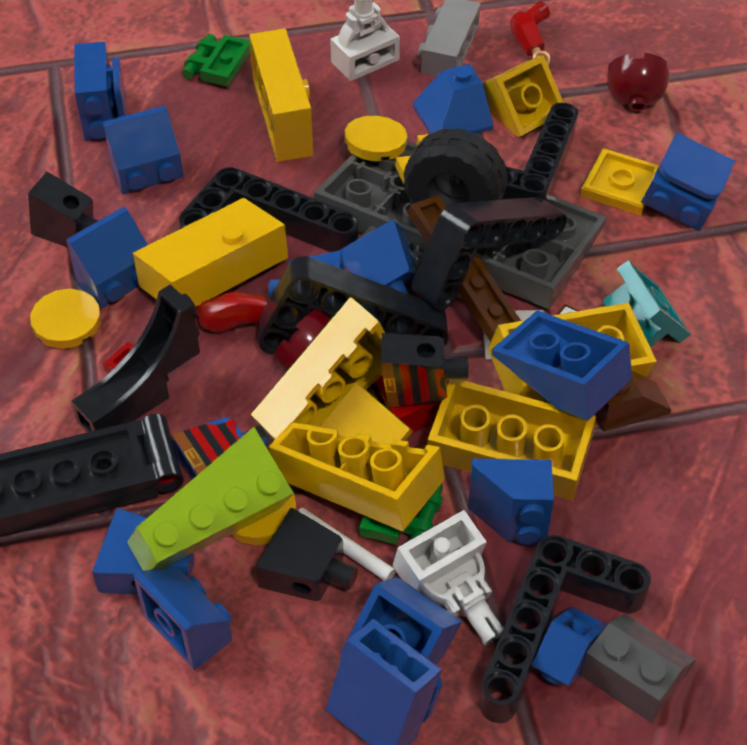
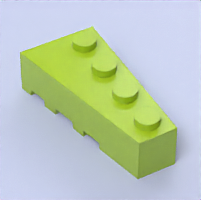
M253 427L137 526L127 543L142 570L164 569L279 510L294 493L255 427Z

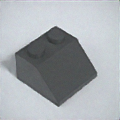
M624 614L609 622L586 652L581 677L650 723H653L692 668L696 659L627 614Z

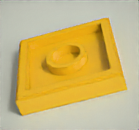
M603 148L581 188L580 197L641 216L646 207L645 204L641 203V200L659 165Z
M358 383L352 386L319 426L335 429L340 436H356L357 433L371 435L372 441L391 444L393 439L406 441L413 432L412 429Z

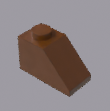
M631 370L632 379L595 414L603 432L670 414L671 408L657 383Z

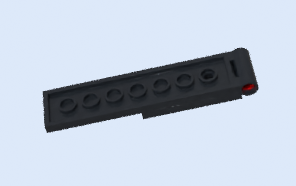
M151 414L140 420L0 454V537L159 496L158 491L169 492L179 488L183 484L184 478L167 418L161 414Z

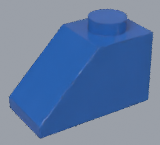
M574 606L551 622L532 666L541 670V675L546 680L557 685L566 684L570 686L581 675L586 652L608 624Z

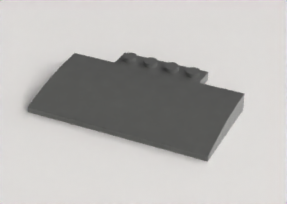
M407 141L404 153L398 157L411 156L417 145ZM352 154L314 192V199L354 214L358 219V231L363 233L358 239L392 219L396 221L405 232L417 270L427 243L407 214L412 203L396 170V158L389 160V156L381 157V161L373 162ZM446 174L449 179L454 181V175ZM553 196L550 197L548 203L567 216V224L558 237L548 241L478 248L476 251L501 290L547 309L551 308L589 252L607 219L606 216Z

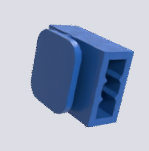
M106 42L74 44L75 97L85 141L106 139L103 122L127 115V100L120 58L112 57L113 68H111Z
M676 132L641 203L700 231L725 187L735 160Z
M373 619L346 640L326 710L370 745H410L417 738L422 723L433 713L442 688L441 669Z

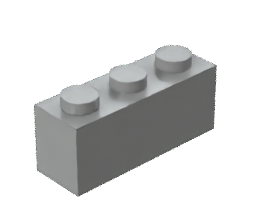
M445 0L443 6L437 8L434 25H429L426 42H421L418 49L417 59L421 60V73L438 76L441 71L462 66L479 28L481 3L469 0Z

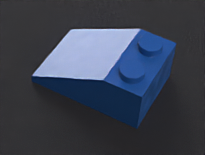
M538 310L492 349V355L553 406L587 421L632 379L630 346L628 342Z

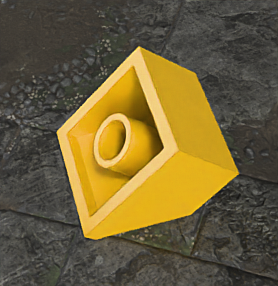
M544 55L525 61L483 82L490 114L517 137L543 125L550 108L556 103L563 102Z

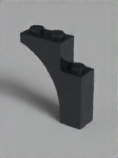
M171 284L160 290L150 320L129 353L102 380L71 400L77 423L86 433L135 421L169 398L167 388L169 378L167 374L200 353L198 341L200 332L196 326L194 315L196 307L187 294L181 295Z

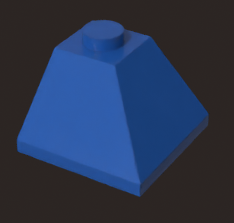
M470 64L441 71L413 102V109L429 134L445 128L464 129L474 134L493 130V121L483 83Z

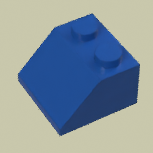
M165 105L103 122L112 171L122 194L184 177L180 151Z
M125 207L118 209L66 239L77 285L82 291L94 297L100 309L139 287L133 252L148 244Z
M472 459L468 509L507 542L533 545L548 536L554 503L552 461Z
M178 567L142 570L133 576L144 617L193 670L197 669L232 641L230 628L232 618L229 612L221 603L216 602L213 604L206 597L204 587L194 576L188 578Z
M398 577L375 584L348 639L374 619L433 664L437 665L448 650L462 620ZM345 644L340 652L341 654H343Z

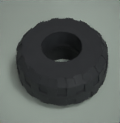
M458 128L440 129L425 136L413 150L404 171V188L412 204L439 195L446 207L454 203L502 200L508 181L506 165L498 150L482 136ZM446 174L458 177L466 185L452 181Z

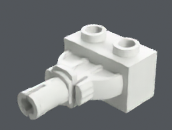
M354 0V5L350 6L349 12L346 13V22L341 28L339 35L330 38L331 63L349 81L394 63L400 58V36L380 16V7L373 3L372 0Z
M465 510L399 546L396 551L393 567L402 581L440 606H444L448 612L456 617L458 614L467 617L482 639V643L487 646L493 642V638L495 641L500 638L504 627L485 601L492 593V589L484 579L485 566L481 557L487 541Z

